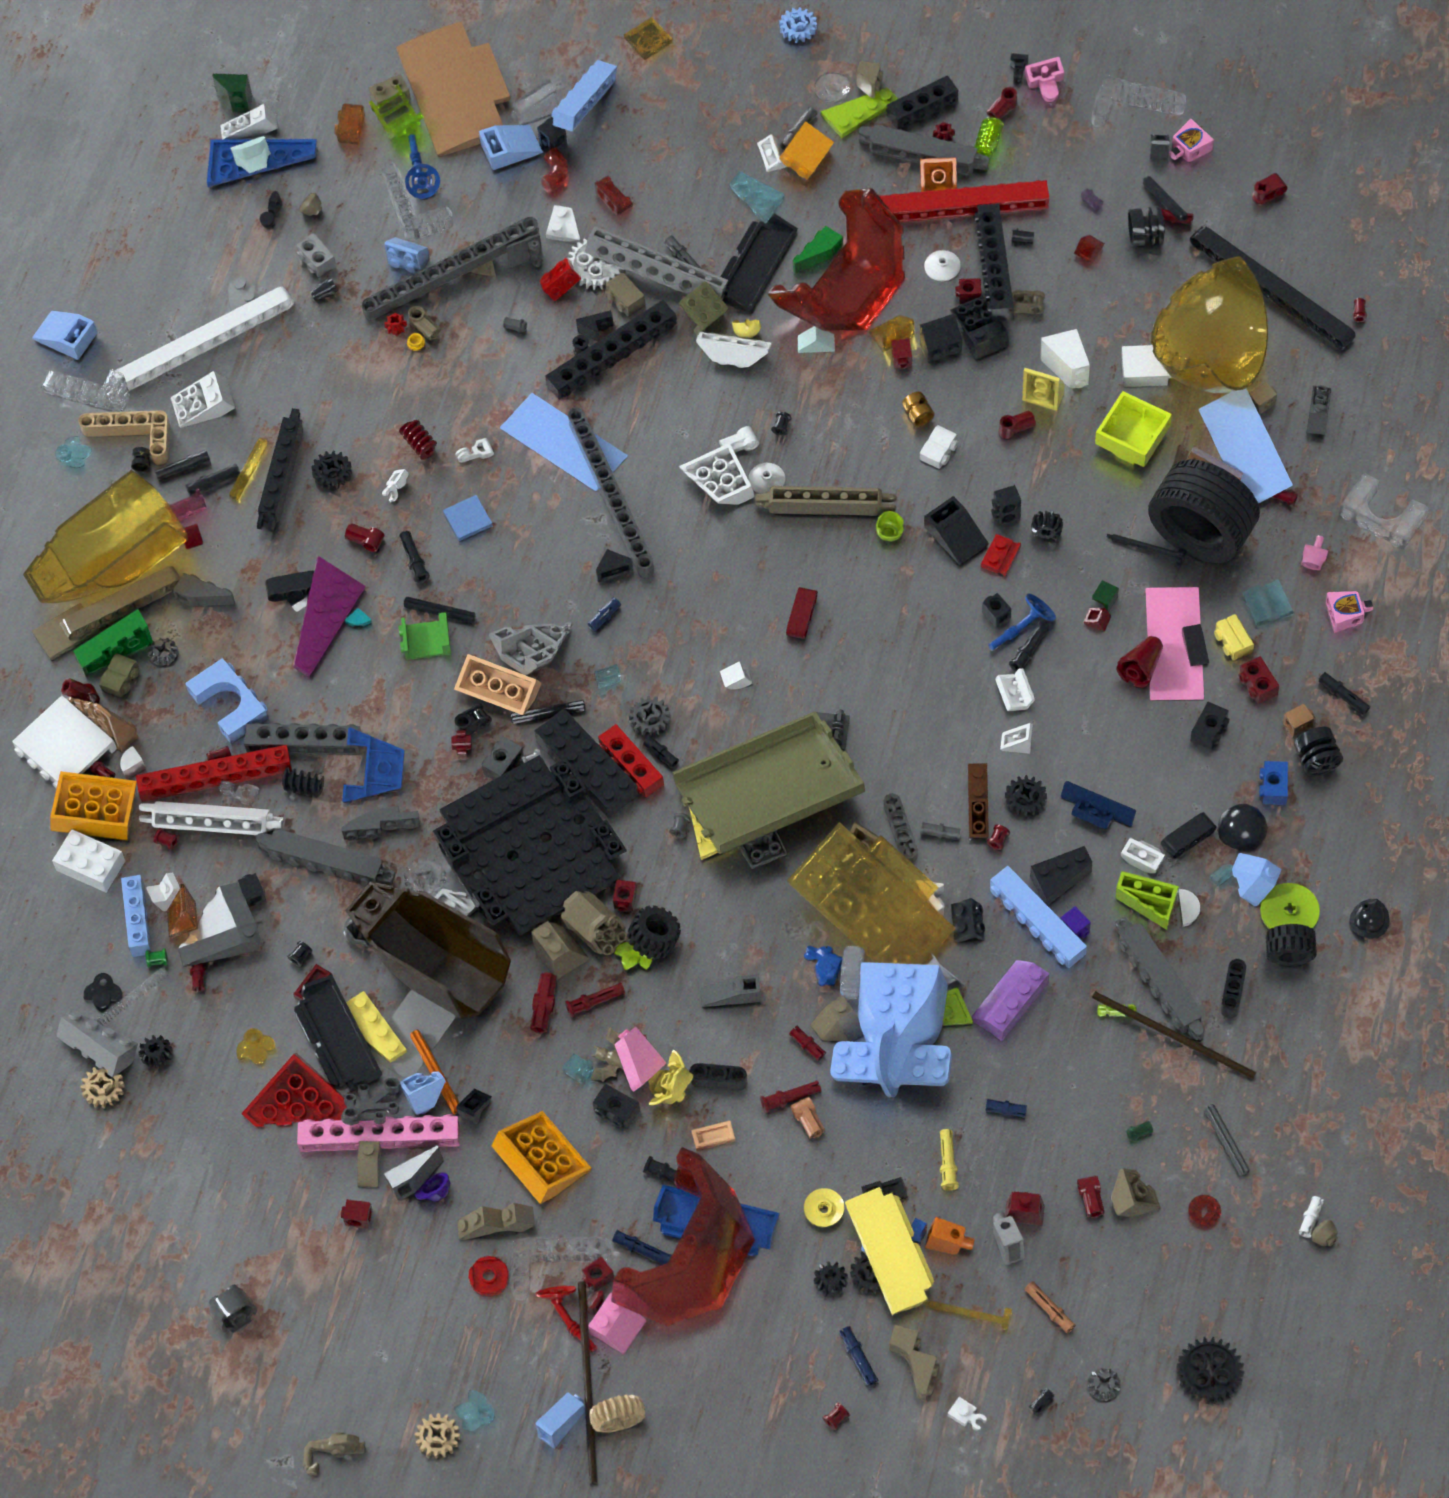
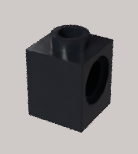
M998 593L988 596L983 601L982 612L995 627L1011 618V607Z
M256 873L252 875L247 874L238 880L248 907L266 901Z

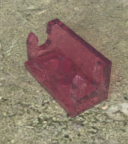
M199 488L195 490L196 494L169 505V502H165L166 510L173 523L207 509L205 499L201 495Z

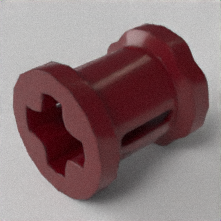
M996 824L991 838H988L986 843L995 850H1002L1003 842L1010 835V831L1008 828Z
M159 828L155 833L153 842L167 846L172 851L178 843L179 835L170 834L164 828Z
M837 1402L835 1408L822 1418L830 1428L836 1430L838 1428L837 1425L845 1417L848 1418L850 1414L844 1406Z

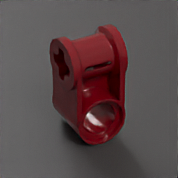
M1277 173L1271 174L1269 177L1255 183V192L1252 195V199L1257 204H1265L1276 197L1282 196L1287 191L1288 186Z

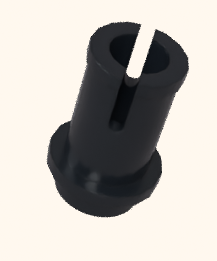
M1019 228L1017 230L1013 229L1012 240L1016 243L1017 241L1033 243L1034 232L1018 230Z
M1047 1388L1040 1390V1395L1029 1405V1408L1037 1415L1040 1414L1049 1402H1053L1054 1394Z

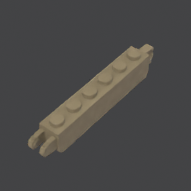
M770 487V492L756 494L755 505L769 509L770 513L880 516L883 512H895V504H889V502H895L897 496L895 494L882 493V490L879 488Z

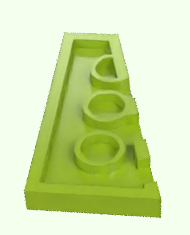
M887 87L879 90V92L876 91L875 98L865 95L821 111V116L841 138H844L885 112L886 105L898 98Z

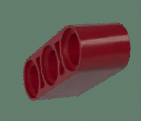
M798 588L788 621L786 636L806 638L817 601V590Z

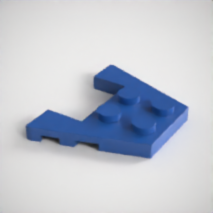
M348 727L347 745L367 747L364 786L344 785L342 802L346 803L402 789L405 750Z

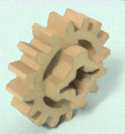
M93 1067V1073L86 1072L88 1078H82L84 1084L80 1086L83 1091L82 1095L84 1099L87 1098L88 1104L93 1102L96 1108L99 1104L102 1105V1108H105L107 1103L113 1106L112 1101H119L118 1095L124 1094L122 1088H125V1085L122 1082V1075L118 1073L112 1079H108L107 1076H111L108 1075V1070L104 1069V1067L100 1070Z
M437 1413L436 1418H433L432 1414H430L428 1421L424 1418L422 1419L423 1426L417 1425V1429L420 1432L415 1433V1437L418 1439L416 1444L421 1446V1453L426 1451L427 1457L434 1454L435 1459H438L439 1454H442L446 1458V1452L452 1454V1447L459 1446L456 1441L460 1439V1434L457 1433L460 1431L459 1427L454 1426L456 1424L454 1419L449 1421L447 1414L444 1418H441L440 1413ZM426 1430H427L428 1436L426 1437V1440L424 1441V1435H425V1432H426ZM451 1431V1438L448 1441L447 1436L450 1434L449 1432ZM433 1432H434L435 1434H437L438 1436L441 1435L442 1440H441V1438H438L437 1436L434 1437Z

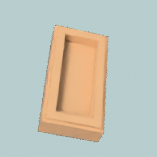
M731 1121L691 1130L697 1151L735 1141Z

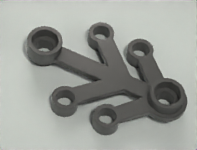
M387 1078L384 1081V1089L369 1100L370 1086L368 1084H360L358 1086V1095L360 1096L361 1106L355 1108L356 1096L351 1093L344 1096V1104L347 1108L341 1115L342 1122L351 1126L358 1124L360 1121L374 1120L376 1124H384L386 1114L382 1111L387 1110L389 1114H397L399 1112V1103L395 1101L389 1103L379 1102L388 1095H396L400 1091V1081L397 1078ZM366 1111H377L375 1113H365Z

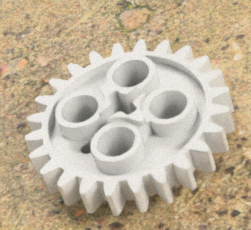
M583 239L584 244L577 242V247L573 246L572 252H569L568 259L571 261L574 270L581 276L579 285L581 286L586 283L587 289L590 285H593L594 290L596 286L603 289L605 283L620 273H624V268L608 264L607 261L585 253L586 239Z

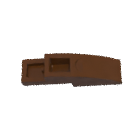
M987 763L968 764L969 838H989Z

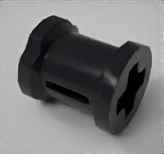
M578 335L573 338L572 344L575 356L589 348L586 336Z
M779 411L775 415L776 421L771 427V431L776 435L784 436L788 432L787 426L792 417L787 412Z
M298 941L297 947L287 957L292 963L301 967L303 960L313 950L306 943Z

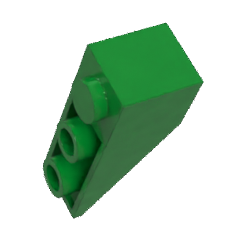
M827 226L819 230L814 239L805 245L800 255L798 254L794 257L792 262L793 272L798 273L832 259L843 247V236Z

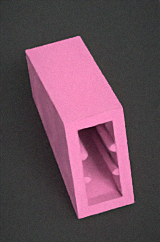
M637 1027L630 1031L628 1029L624 1030L618 1036L620 1040L614 1044L633 1092L645 1084L666 1064V1061Z

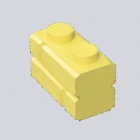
M1236 614L1216 623L1215 637L1218 641H1222L1225 654L1227 656L1230 655L1232 660L1235 661L1253 652L1254 643Z

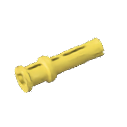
M943 1129L940 1131L942 1156L940 1173L942 1174L943 1181L941 1189L951 1191L959 1188L956 1178L958 1167L954 1162L953 1131Z

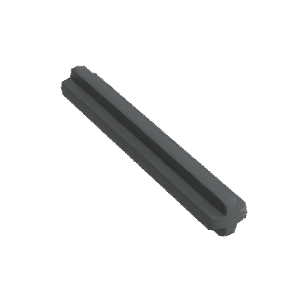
M1215 1105L1206 1106L1205 1113L1239 1175L1243 1176L1249 1173L1250 1169Z

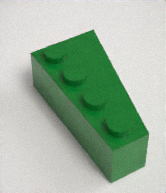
M139 609L73 650L84 675L88 676L109 666L116 653L128 657L150 646L153 640L148 625Z

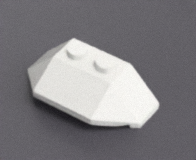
M700 332L696 339L697 344L713 362H718L721 365L732 364L739 368L749 367L768 354L772 344L756 339H744L737 336Z

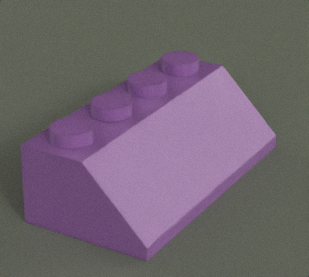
M1016 960L971 1016L973 1022L1003 1041L1049 983V973L1033 962Z

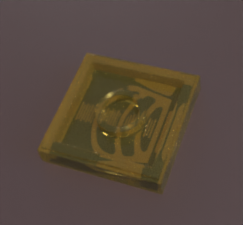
M652 17L624 34V39L644 60L673 43V39Z

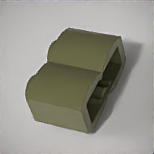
M116 653L99 682L101 690L120 698L127 694L130 690V682L139 674L137 661Z

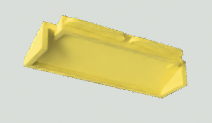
M878 1187L847 1200L845 1205L891 1314L893 1315L923 1304L927 1300L924 1291L932 1287L934 1278L919 1244L912 1241L911 1237L914 1235V1232L899 1197L892 1193L883 1196L881 1188Z

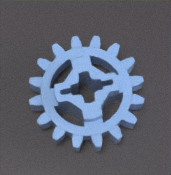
M799 7L795 11L792 8V12L785 11L786 16L781 15V20H779L780 33H783L784 38L788 37L789 41L795 39V43H797L801 39L802 42H805V38L810 40L811 35H815L817 18L813 17V12L808 14V9L801 11V7Z

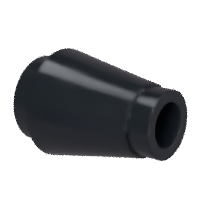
M330 278L322 281L310 293L316 301L334 295V292L338 291Z

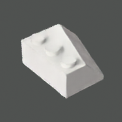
M730 443L679 466L683 472L718 504L738 505L755 497L752 486Z

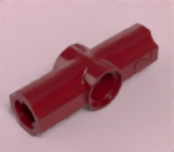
M549 972L540 973L537 993L533 997V1015L530 1029L536 1033L547 1032L550 1014L554 1010L557 975Z

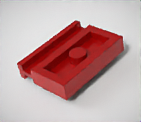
M996 534L981 562V567L997 574L1001 573L1006 577L1021 548V543H1015L1009 538Z

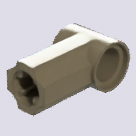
M411 307L408 312L411 327L418 329L429 341L436 339L441 332V328L424 313L422 307Z

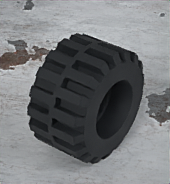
M653 905L652 908L650 906H646L645 909L641 908L636 913L627 934L628 939H630L629 944L634 946L633 950L635 952H640L639 955H645L648 959L652 957L654 959L665 958L667 954L669 955L680 937L681 926L677 922V917L672 916L671 911L667 912L666 908L661 907L660 909L658 906ZM648 929L656 931L659 935L651 933Z
M1284 924L1269 929L1266 932L1267 959L1272 963L1285 966L1301 965L1314 960L1317 956L1316 933L1314 929L1301 924Z

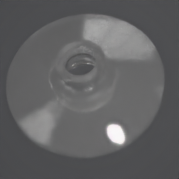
M830 72L823 74L815 82L816 95L826 102L841 101L850 91L848 79L840 73Z

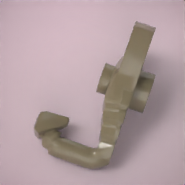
M332 1433L331 1438L310 1441L304 1448L303 1467L310 1476H318L319 1463L312 1464V1451L330 1452L332 1456L343 1457L344 1453H364L365 1441L360 1443L359 1437L345 1433Z

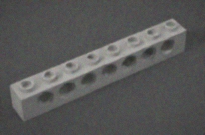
M596 226L589 234L584 251L592 257H597L686 294L691 293L706 281L722 299L728 280Z

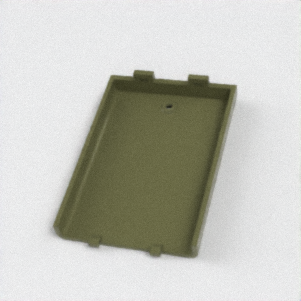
M815 711L672 772L675 785L683 796L681 802L684 806L688 804L704 829L701 830L704 838H707V836L710 838L719 854H723L865 792V784L855 770L852 759L846 751L843 752L833 738L832 730L825 720L822 721Z

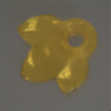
M251 1028L245 1032L244 1040L237 1045L236 1054L238 1060H244L249 1057L253 1063L262 1065L266 1060L267 1051L275 1049V1043L270 1036L263 1035L259 1029ZM254 1036L257 1037L254 1041L250 1040Z

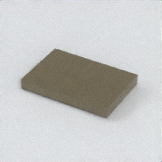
M81 603L32 630L34 637L51 661L100 633L99 629L79 639L70 641L60 626L61 620L83 609L84 607Z

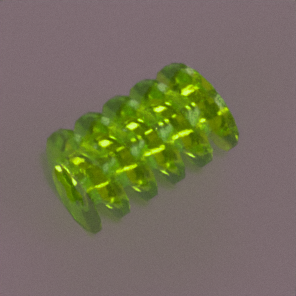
M993 117L982 120L976 143L974 144V147L978 148L977 153L991 157L993 152L997 150L998 140L1004 127L1001 120Z

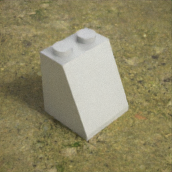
M1077 329L1042 337L1041 361L1070 389L1082 388L1088 385L1090 364Z

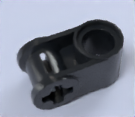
M476 704L455 717V731L457 733V731L466 730V734L470 735L488 726L492 718L485 713L482 704Z

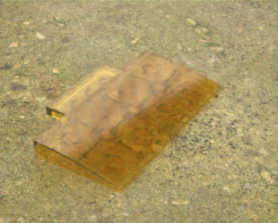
M840 822L786 881L875 963L924 965L955 930V927L927 902L939 888L882 835L867 848Z

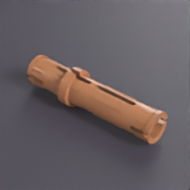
M1034 1281L1025 1287L1024 1290L1050 1315V1319L1056 1322L1066 1334L1075 1328L1076 1324L1066 1316L1062 1307L1059 1308Z

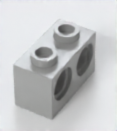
M314 233L296 244L298 258L302 262H306L311 273L321 277L336 267L334 255Z

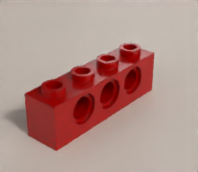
M617 724L598 736L599 746L637 785L638 794L642 793L647 798L664 786L663 776ZM629 760L634 761V762H632V763H630V764L625 763L626 761H629ZM638 774H645L643 777L637 776Z

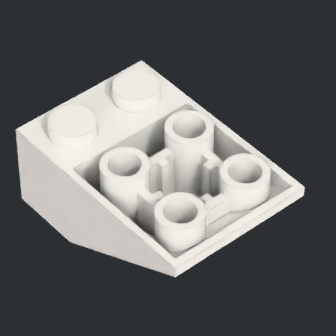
M215 371L171 397L180 428L221 417L235 408L227 379Z

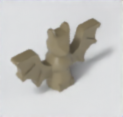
M609 1027L606 1039L613 1044L614 1050L608 1051L606 1048L594 1045L597 1051L595 1055L591 1054V1056L601 1061H607L609 1065L605 1068H595L591 1077L592 1081L601 1080L605 1082L609 1077H617L616 1072L618 1068L623 1069L614 1045L620 1040L618 1036L621 1033L615 1032L612 1027Z

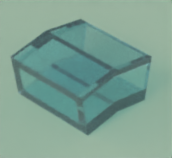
M617 664L594 671L598 689L621 682V674Z

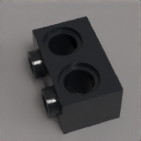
M1013 485L994 491V499L991 500L993 506L991 513L993 519H997L999 526L1020 520L1021 498L1016 486Z

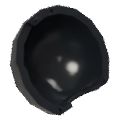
M1238 804L1227 809L1220 816L1217 827L1219 838L1224 845L1226 844L1233 849L1243 851L1259 846L1266 838L1268 830L1264 815L1258 808L1249 804Z

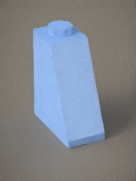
M570 1393L564 1395L535 1423L538 1437L555 1449L585 1412L584 1401L576 1394L574 1396Z

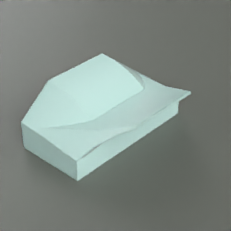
M264 136L231 148L236 165L243 167L248 173L267 167L270 151Z

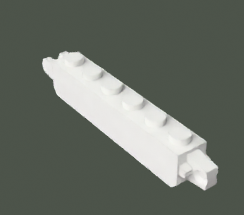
M156 801L155 804L141 803L139 805L141 811L152 812V815H140V822L152 823V826L155 828L258 835L272 831L273 828L281 829L283 826V817L273 816V813H270L268 809Z

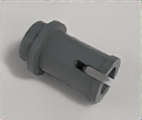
M505 317L503 328L522 333L527 329V322L524 319L516 320Z

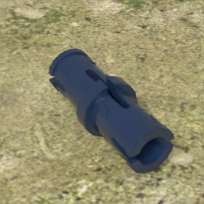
M612 597L603 608L598 610L593 619L587 623L588 626L596 632L605 621L611 619V615L621 606V603L615 597ZM609 609V611L601 619H599Z
M987 1099L985 1111L1000 1113L1003 1116L1014 1115L1025 1118L1027 1105L1009 1103L1010 1101L1008 1100L1004 1102Z

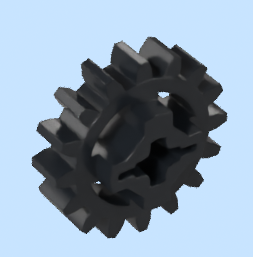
M334 450L332 454L326 451L325 456L319 454V460L314 459V465L311 466L313 478H315L317 484L321 483L322 488L328 485V488L331 489L335 485L337 489L338 484L345 485L344 480H350L349 475L352 474L351 462L348 461V457H343L342 452L336 455Z
M1025 775L1024 779L1018 776L1017 782L1011 780V786L1007 785V792H1005L1006 805H1011L1010 811L1016 809L1017 815L1023 812L1024 817L1029 812L1033 816L1035 810L1040 812L1041 806H1045V800L1047 799L1046 787H1041L1042 781L1035 782L1034 776L1029 780L1027 775Z
M861 1252V1258L855 1257L854 1262L856 1264H851L853 1271L850 1272V1277L854 1278L852 1280L853 1285L858 1284L859 1291L865 1288V1294L872 1290L875 1295L877 1289L881 1292L882 1290L874 1272L870 1277L869 1273L873 1270L867 1255Z

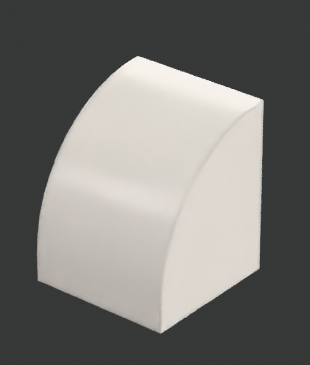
M740 661L720 671L724 685L728 689H740L753 684L748 668Z
M133 746L124 752L120 765L125 779L128 780L146 768L142 758Z

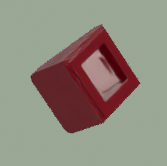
M198 524L179 529L186 549L203 544Z
M1089 608L1083 624L1105 631L1111 615L1106 608Z
M603 1291L591 1293L587 1299L588 1313L594 1316L597 1314L605 1301Z

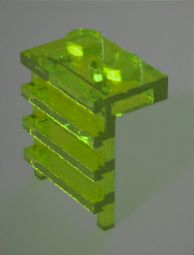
M398 84L395 86L398 91L395 95L376 106L372 100L368 102L378 121L381 122L383 129L389 135V139L395 136L400 138L407 133L406 129L411 127L413 130L421 125L420 121L424 119L421 112L416 114ZM401 96L404 102L382 115L379 113V108ZM407 106L408 112L386 124L383 118L401 107Z

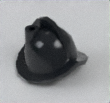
M1367 899L1354 907L1350 914L1349 922L1351 929L1357 935L1373 939L1385 934L1389 928L1390 917L1387 908L1378 899Z

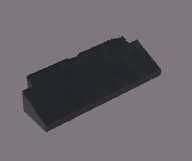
M775 213L766 223L761 220L759 222H751L736 248L739 256H732L720 276L728 280L724 293L725 296L722 301L725 304L750 313L798 228Z
M329 975L303 984L301 991L303 1000L298 1001V1005L294 1008V1013L309 1042L317 1045L318 1048H316L315 1054L330 1084L338 1086V1088L347 1085L351 1093L357 1090L360 1084H368L381 1077L382 1072L333 976Z

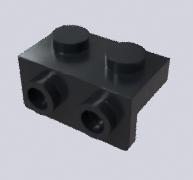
M972 898L951 904L954 940L961 942L974 937L983 940L985 925L982 918V905Z

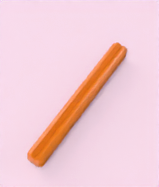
M420 1030L411 1032V1039L429 1072L439 1071L444 1077L445 1083L441 1093L454 1115L458 1114L456 1107L459 1101Z

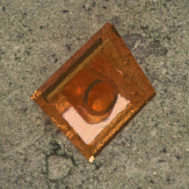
M180 884V889L167 910L170 938L198 929L196 902L184 884Z

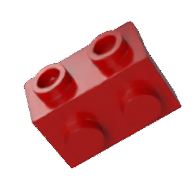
M566 257L559 261L550 272L545 273L539 281L543 291L556 301L579 282L581 276L574 270L571 261Z

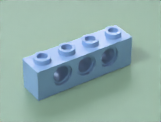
M141 875L121 878L128 945L132 957L146 955L147 950L152 952L144 883Z

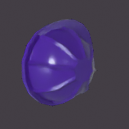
M441 1172L429 1177L415 1192V1197L419 1200L427 1198L434 1202L444 1199L449 1194L450 1189L448 1174Z

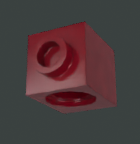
M981 278L959 279V286H955V295L959 297V304H965L981 297Z
M910 339L891 340L894 369L912 367Z
M616 881L613 896L614 909L621 912L633 911L637 893L636 882ZM623 895L629 896V897L626 898V899H621V898H620V897L623 896Z
M347 1199L346 1205L342 1206L341 1218H343L345 1225L369 1228L373 1211L371 1202Z
M602 1256L582 1269V1281H585L586 1287L588 1289L591 1287L593 1291H598L615 1279L613 1270ZM594 1273L602 1274L599 1278L591 1277Z

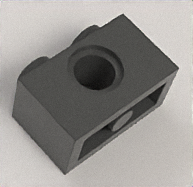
M503 736L500 742L497 741L491 754L486 756L482 762L484 775L494 780L513 770L521 761L520 756H524L523 747ZM500 758H505L504 761H498Z

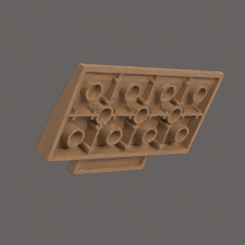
M462 21L428 32L396 47L438 157L481 144L479 131L495 125H503L495 105L511 100L510 94L489 42L472 47Z

